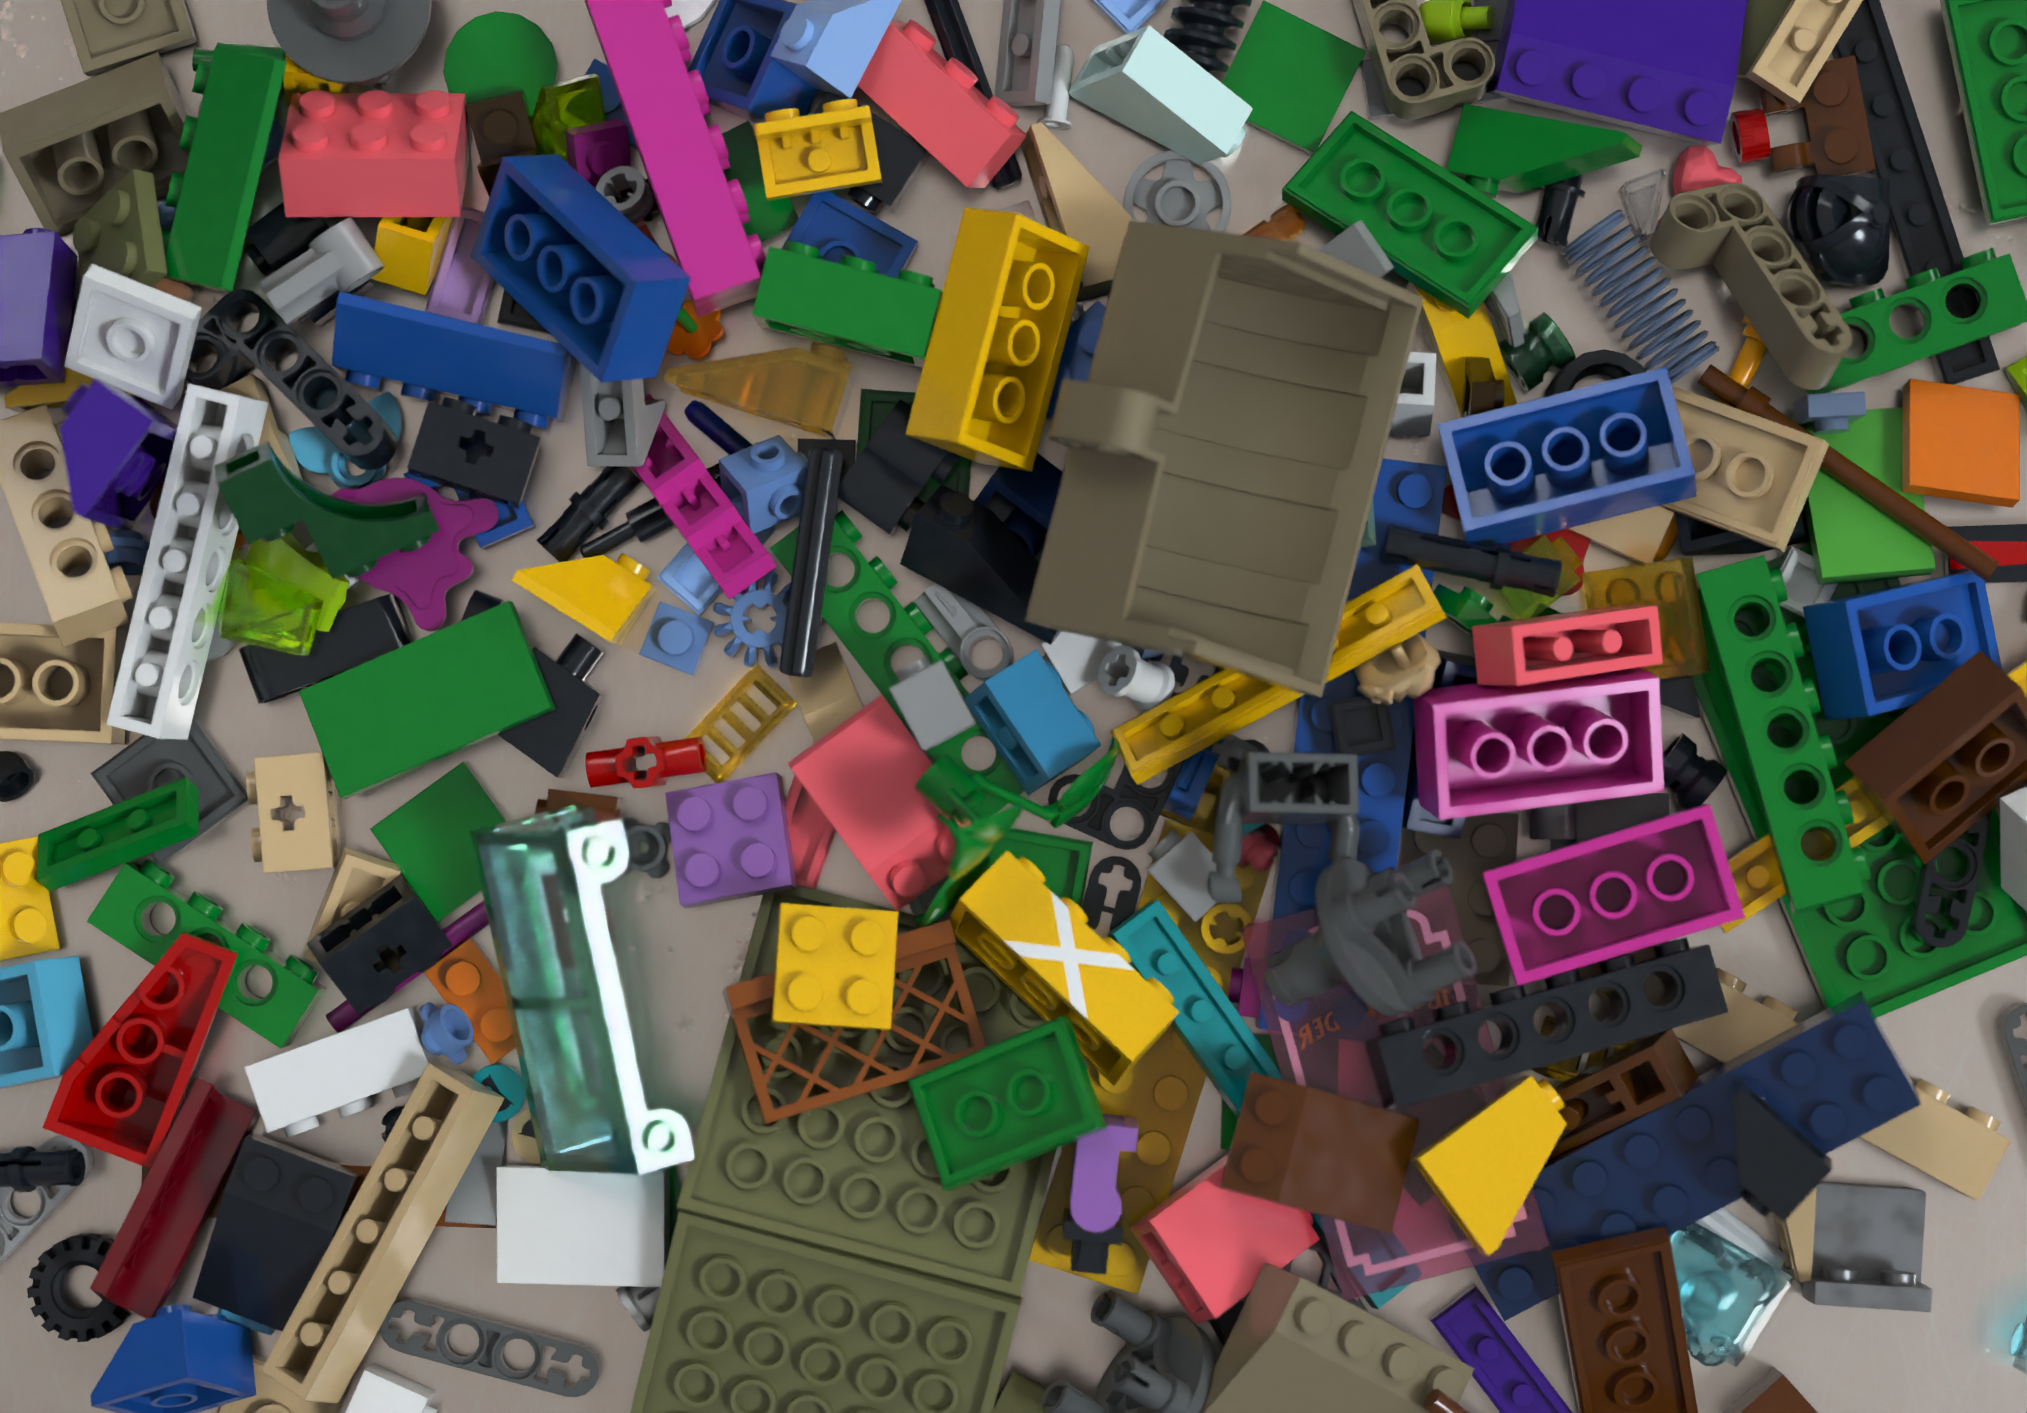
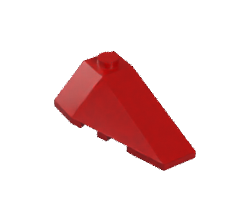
M183 932L63 1074L42 1128L151 1169L176 1120L238 952Z

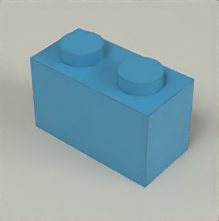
M1037 649L986 680L963 699L1028 796L1081 762L1102 746L1095 736L1094 727L1090 719L1075 707L1062 687V681L1058 672L1050 663L1044 661Z

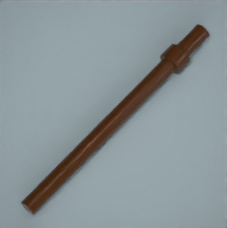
M1712 364L1709 365L1698 381V384L1731 407L1815 436L1769 404L1771 398L1754 386H1751L1749 390ZM1828 447L1820 466L1821 469L1985 582L1988 580L1998 566V561L1834 448Z

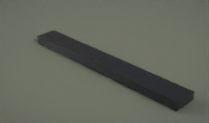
M1863 0L1833 48L1832 55L1834 59L1853 55L1856 58L1876 170L1871 171L1873 178L1890 179V232L1905 278L1907 279L1934 268H1938L1942 278L1963 270L1960 259L1964 257L1880 0ZM1957 286L1949 290L1946 295V307L1953 316L1969 318L1976 313L1979 303L1975 292L1971 288ZM1916 309V312H1917V315H1918V318H1919L1921 327L1923 328V318H1922V315H1921V313ZM1990 336L1931 357L1939 382L1955 385L2000 370Z

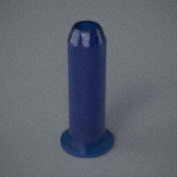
M693 400L684 410L688 421L729 455L752 446L747 439L704 403Z

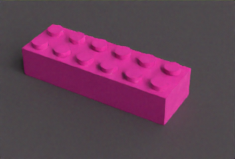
M584 0L678 265L691 277L687 290L697 318L755 298L759 289L766 257L757 233L746 237L742 224L750 222L747 213L749 212L738 179L727 182L723 170L730 168L729 154L718 124L707 127L703 116L711 114L708 104L709 98L699 70L687 72L684 62L692 60L689 51L690 46L679 15L677 14L669 18L667 16L665 8L672 6L671 0Z

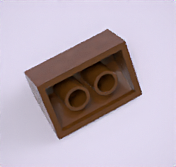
M1981 650L1962 666L1956 668L1945 680L1917 703L1911 705L1904 714L1872 740L1865 743L1858 752L1844 762L1866 797L1924 864L1928 863L2000 803L2001 797L2013 793L2027 781V696L2022 688Z

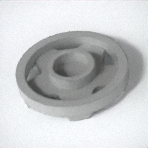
M1172 150L1158 153L1144 161L1132 174L1124 195V209L1131 215L1132 221H1136L1133 211L1134 203L1147 212L1148 218L1145 223L1211 231L1206 215L1222 205L1220 220L1213 231L1224 232L1231 213L1230 189L1224 175L1211 161L1197 164ZM1165 162L1161 179H1141L1150 169ZM1191 163L1203 168L1214 180L1197 181L1194 178Z

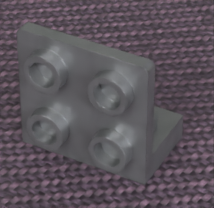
M1819 1183L1816 1189L1811 1281L1803 1282L1802 1297L1814 1305L1931 1312L1932 1288L1921 1283L1926 1193L1921 1189Z

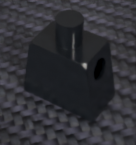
M577 633L557 660L538 647L532 648L556 709L498 734L557 778H563L568 771L604 698V694L585 681L604 652Z

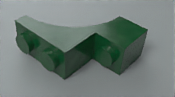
M268 441L214 466L217 485L248 544L261 538L264 542L280 539L294 529V523L303 520L333 580L344 574L347 577L362 575L373 569L378 564L379 558L396 550H400L402 553L414 551L427 544L432 538L431 534L440 531L435 511L426 493L388 503H358L338 499L316 490L295 476L275 454Z

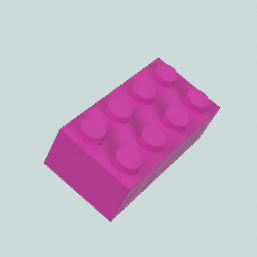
M1641 667L1518 686L1478 685V683L1433 688L1413 699L1419 805L1439 820L1664 792L1659 677Z
M1710 804L1699 805L1481 872L1517 986L1745 918Z

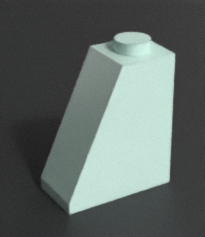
M1150 25L1094 47L1068 91L1076 100L1197 164L1221 156L1228 157L1245 137L1246 130L1242 127L1253 109Z

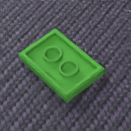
M1903 407L1866 410V415L1853 423H1848L1849 431L1843 433L1814 434L1813 425L1802 426L1816 437L1825 440L1836 451L1925 511L1922 495L1902 492ZM1819 468L1804 504L1818 585L1922 576L1933 573L1936 565L1932 545Z

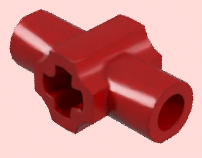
M659 736L627 739L624 748L586 753L585 766L591 788L629 782L633 788H649L665 785L667 777L706 772L707 758L702 737L662 742ZM646 747V754H655L656 766L648 770L638 771L636 758L645 756Z

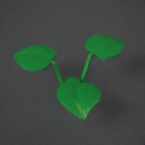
M1112 737L1108 753L1083 772L1066 790L1059 801L1048 806L1036 804L991 783L979 772L970 777L948 755L938 759L922 775L915 789L940 812L937 818L947 826L955 839V852L948 870L950 878L938 891L926 913L914 915L915 923L920 928L928 926L945 912L956 906L959 898L987 869L991 859L987 854L993 847V843L1010 830L1023 810L1047 821L1051 820L1050 825L1057 828L1086 808L1105 785L1115 763L1119 743ZM981 790L1013 804V806L983 819L977 814L986 801L979 793ZM957 821H958L961 825L965 824V823L968 822V821L970 822V824H967V825H964V826H961V827H960V826L958 825Z

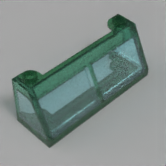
M577 803L470 831L542 1167L548 1171L640 1175L694 1159L689 1130L684 1119L669 1109H646L600 894L599 884L617 878L628 863L629 845L623 817Z

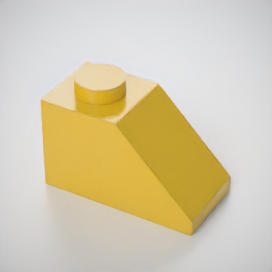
M382 217L377 228L374 251L384 264V268L371 279L393 285L399 289L426 295L436 275L453 217Z

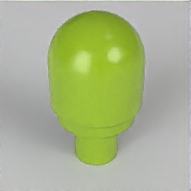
M1425 0L1418 7L1429 42L1446 43L1461 38H1470L1473 30L1492 29L1495 24V11L1492 6H1472L1470 0Z

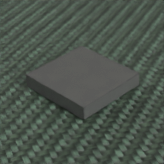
M194 715L188 740L158 739L142 735L90 773L113 805L184 777H187L199 789V834L149 853L158 866L167 863L249 802L245 784Z

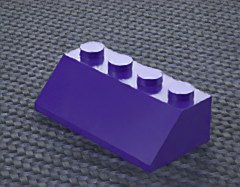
M94 379L89 387L85 384L80 385L70 396L63 408V413L68 417L60 426L72 507L73 511L84 519L122 530H131L150 504L151 494L156 486L165 481L178 425L142 399L98 379Z

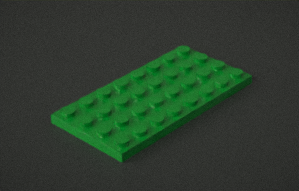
M1811 544L1799 548V550L1813 556ZM1784 555L1768 561V569L1779 567ZM1899 578L1838 583L1830 600L1898 586L1901 583ZM1696 591L1659 606L1658 610L1684 673L1689 674V677L1693 676L1699 709L1722 764L1728 770L1727 776L1756 842L1768 834V830L1700 598ZM1780 606L1785 625L1795 622L1800 635L1804 656L1795 658L1801 680L1812 678L1817 692L1821 711L1813 713L1812 717L1818 736L1828 734L1833 746L1837 768L1829 769L1828 771L1833 788L1835 789L1853 777L1844 762L1858 752L1865 743L1872 740L1904 714L1910 706L1866 717L1825 720L1805 618ZM1749 608L1742 610L1734 619L1737 629L1746 636H1758L1768 628V621L1765 615L1757 609ZM1761 664L1751 672V680L1757 689L1763 692H1774L1783 686L1784 675L1775 665ZM1776 720L1767 728L1770 741L1777 747L1791 748L1801 740L1798 726L1790 720ZM1794 775L1784 783V792L1787 798L1795 804H1808L1817 797L1816 784L1808 776ZM1995 808L1992 809L1968 928L1964 937L1952 946L1944 948L1929 946L1921 942L1914 935L1910 918L1922 861L1913 853L1890 824L1858 845L1863 849L1871 880L1862 882L1864 893L1861 897L1792 915L1787 894L1779 898L1825 1010L1862 991L1877 1018L2027 956V912L2001 888L2000 820ZM1963 833L1957 839H1962L1971 844L1973 833ZM1954 847L1942 850L1936 859L1938 874L1946 881H1955L1963 876L1967 868L1964 854ZM1931 884L1929 895H1940L1941 901L1937 913L1926 914L1925 924L1933 926V936L1939 938L1942 929H1952L1953 918L1947 917L1944 911L1947 898H1954L1959 901L1961 890H1943Z

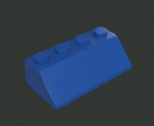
M339 291L336 304L332 366L346 372L345 381L347 383L378 390L380 380L402 385L400 395L425 402L430 401L434 403L436 393L451 396L477 407L476 414L485 416L491 415L492 406L514 411L513 418L527 422L533 427L540 429L547 428L548 420L563 423L578 360L562 344Z
M1667 367L1437 424L1467 542L1494 547L1498 546L1499 543L1507 544L1696 497L1695 472Z

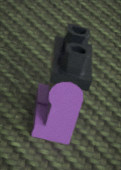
M1102 1113L1107 1128L1075 1141L1070 1182L1071 1209L1064 1208L1062 1222L1063 1239L1072 1240L1071 1271L1106 1274L1109 1244L1122 1245L1124 1227L1121 1215V1196L1116 1178L1119 1151L1136 1152L1138 1137L1136 1117Z

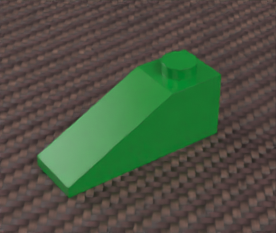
M1463 104L1446 170L1490 198H1496L1498 190L1522 193L1640 157L1642 145L1623 131Z

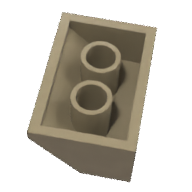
M158 52L0 113V137L3 153L44 229L56 232L59 236L73 231L74 224L132 169L153 173L156 198L167 195L173 171L184 174L189 151L178 149L187 113Z

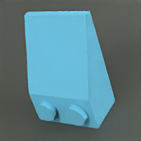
M79 956L36 960L0 968V1089L63 1077L66 1070L93 1040Z

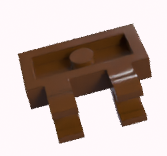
M1855 55L1826 61L1802 101L1793 108L1767 90L1759 92L1765 117L1805 109L1811 141L1770 148L1773 168L1776 173L1814 165L1816 166L1817 175L1851 176L1876 170Z

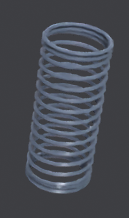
M1618 209L1563 248L1561 255H1565L1564 259L1568 260L1569 265H1574L1592 255L1577 268L1575 275H1583L1600 265L1583 282V286H1589L1607 276L1591 291L1590 296H1598L1617 285L1599 301L1598 307H1604L1625 295L1606 312V317H1613L1635 304L1614 322L1613 328H1619L1643 314L1621 334V338L1625 339L1650 325L1629 343L1628 349H1634L1661 333L1637 353L1636 359L1641 360L1668 344L1644 365V368L1649 370L1678 353L1661 367H1667L1670 382L1673 384L1718 352L1720 346H1716V341H1710L1686 355L1708 336L1709 331L1705 330L1678 345L1701 325V320H1695L1668 336L1693 315L1694 310L1689 309L1661 325L1684 306L1686 299H1680L1650 317L1678 293V289L1673 288L1643 306L1670 283L1671 278H1664L1632 298L1663 272V267H1658L1625 287L1655 262V257L1647 258L1615 278L1648 251V246L1637 249L1607 268L1640 241L1641 236L1636 235L1600 257L1633 229V225H1627L1589 249L1625 219L1626 215L1622 214V210Z

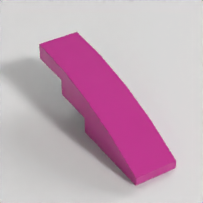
M650 394L644 397L645 399H653ZM663 412L644 465L632 468L730 600L776 568L777 565L744 522L732 502L709 474L699 457Z

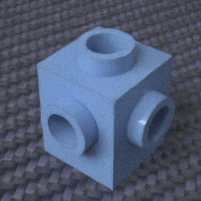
M780 434L719 459L722 491L754 534L800 515L808 459L802 452L796 453Z

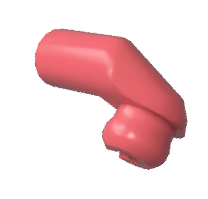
M1264 824L1242 836L1241 860L1236 865L1243 869L1251 864L1259 872L1269 869L1275 862L1272 857L1278 855L1279 835L1271 825Z

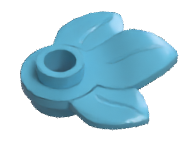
M331 388L321 392L315 409L322 410L331 406L336 400L337 389ZM385 392L372 399L368 404L391 428L397 443L402 430L401 412L392 393ZM354 419L346 426L357 440L364 445H367L373 439ZM305 427L289 433V442L296 460L309 471L329 474L333 482L341 489H349L356 484L362 488L382 480L385 475L386 465L380 469L366 470L359 476L352 475L348 470L349 459L316 427Z

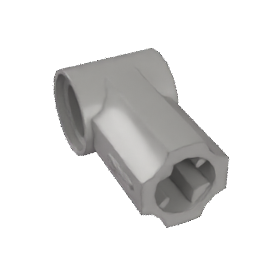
M352 217L339 222L323 232L309 244L310 249L259 282L268 300L288 326L339 293V291L348 293L384 268V264Z
M936 583L928 587L914 601V604L961 661L964 668L976 679L986 681L1013 664L1014 649L1010 641L999 630L983 608ZM984 639L998 641L1003 650L1000 663L988 670L979 669L972 662L973 648Z

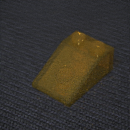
M812 342L810 351L794 347L667 368L663 380L674 391L826 438L837 439L856 373L853 365L846 363L848 359L845 357L846 352L828 345Z

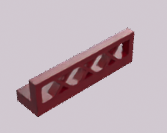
M198 1077L196 1078L90 1287L102 1300L143 1319L156 1317V1310L163 1307L238 1158L245 1137L250 1135L260 1115L257 1110L220 1094L213 1084Z

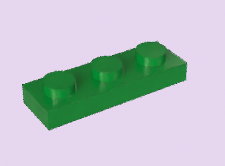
M184 777L38 834L37 881L51 892L198 835L199 789L187 777Z

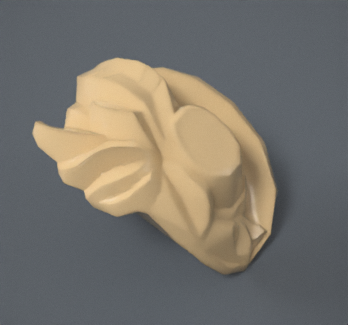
M1417 633L1353 668L1360 682L1356 689L1366 698H1370L1372 702L1377 704L1383 702L1387 706L1392 704L1393 699L1400 703L1405 696L1416 699L1432 688L1434 672L1440 664L1439 653L1430 642Z

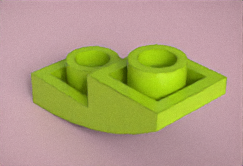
M291 532L271 542H264L262 538L253 542L242 567V570L274 601L305 623L324 632L330 631L338 610L344 605L347 588L350 583L344 575L333 580L319 552L306 551Z

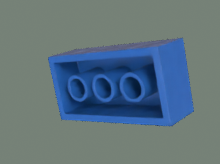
M558 154L502 158L470 257L601 383L655 378L691 277Z

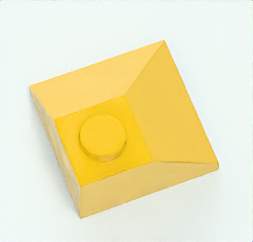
M624 553L620 554L616 562L605 555L521 569L517 570L511 579L519 586L602 638L621 646L657 589L645 581L651 570Z

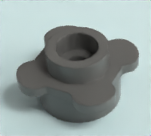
M634 817L623 819L617 828L621 839L619 842V852L613 856L615 869L623 874L637 870L647 872L651 878L664 876L669 870V862L666 860L667 846L671 842L669 824L659 822L653 826L640 824ZM641 842L647 843L649 846L648 852L640 853L638 845Z

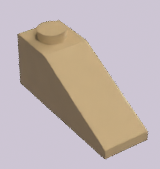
M1042 122L1032 124L1026 132L1028 136L1022 142L1021 148L1047 227L1090 246L1076 302L1108 294L1122 242L1127 232L1129 221H1132L1131 215Z

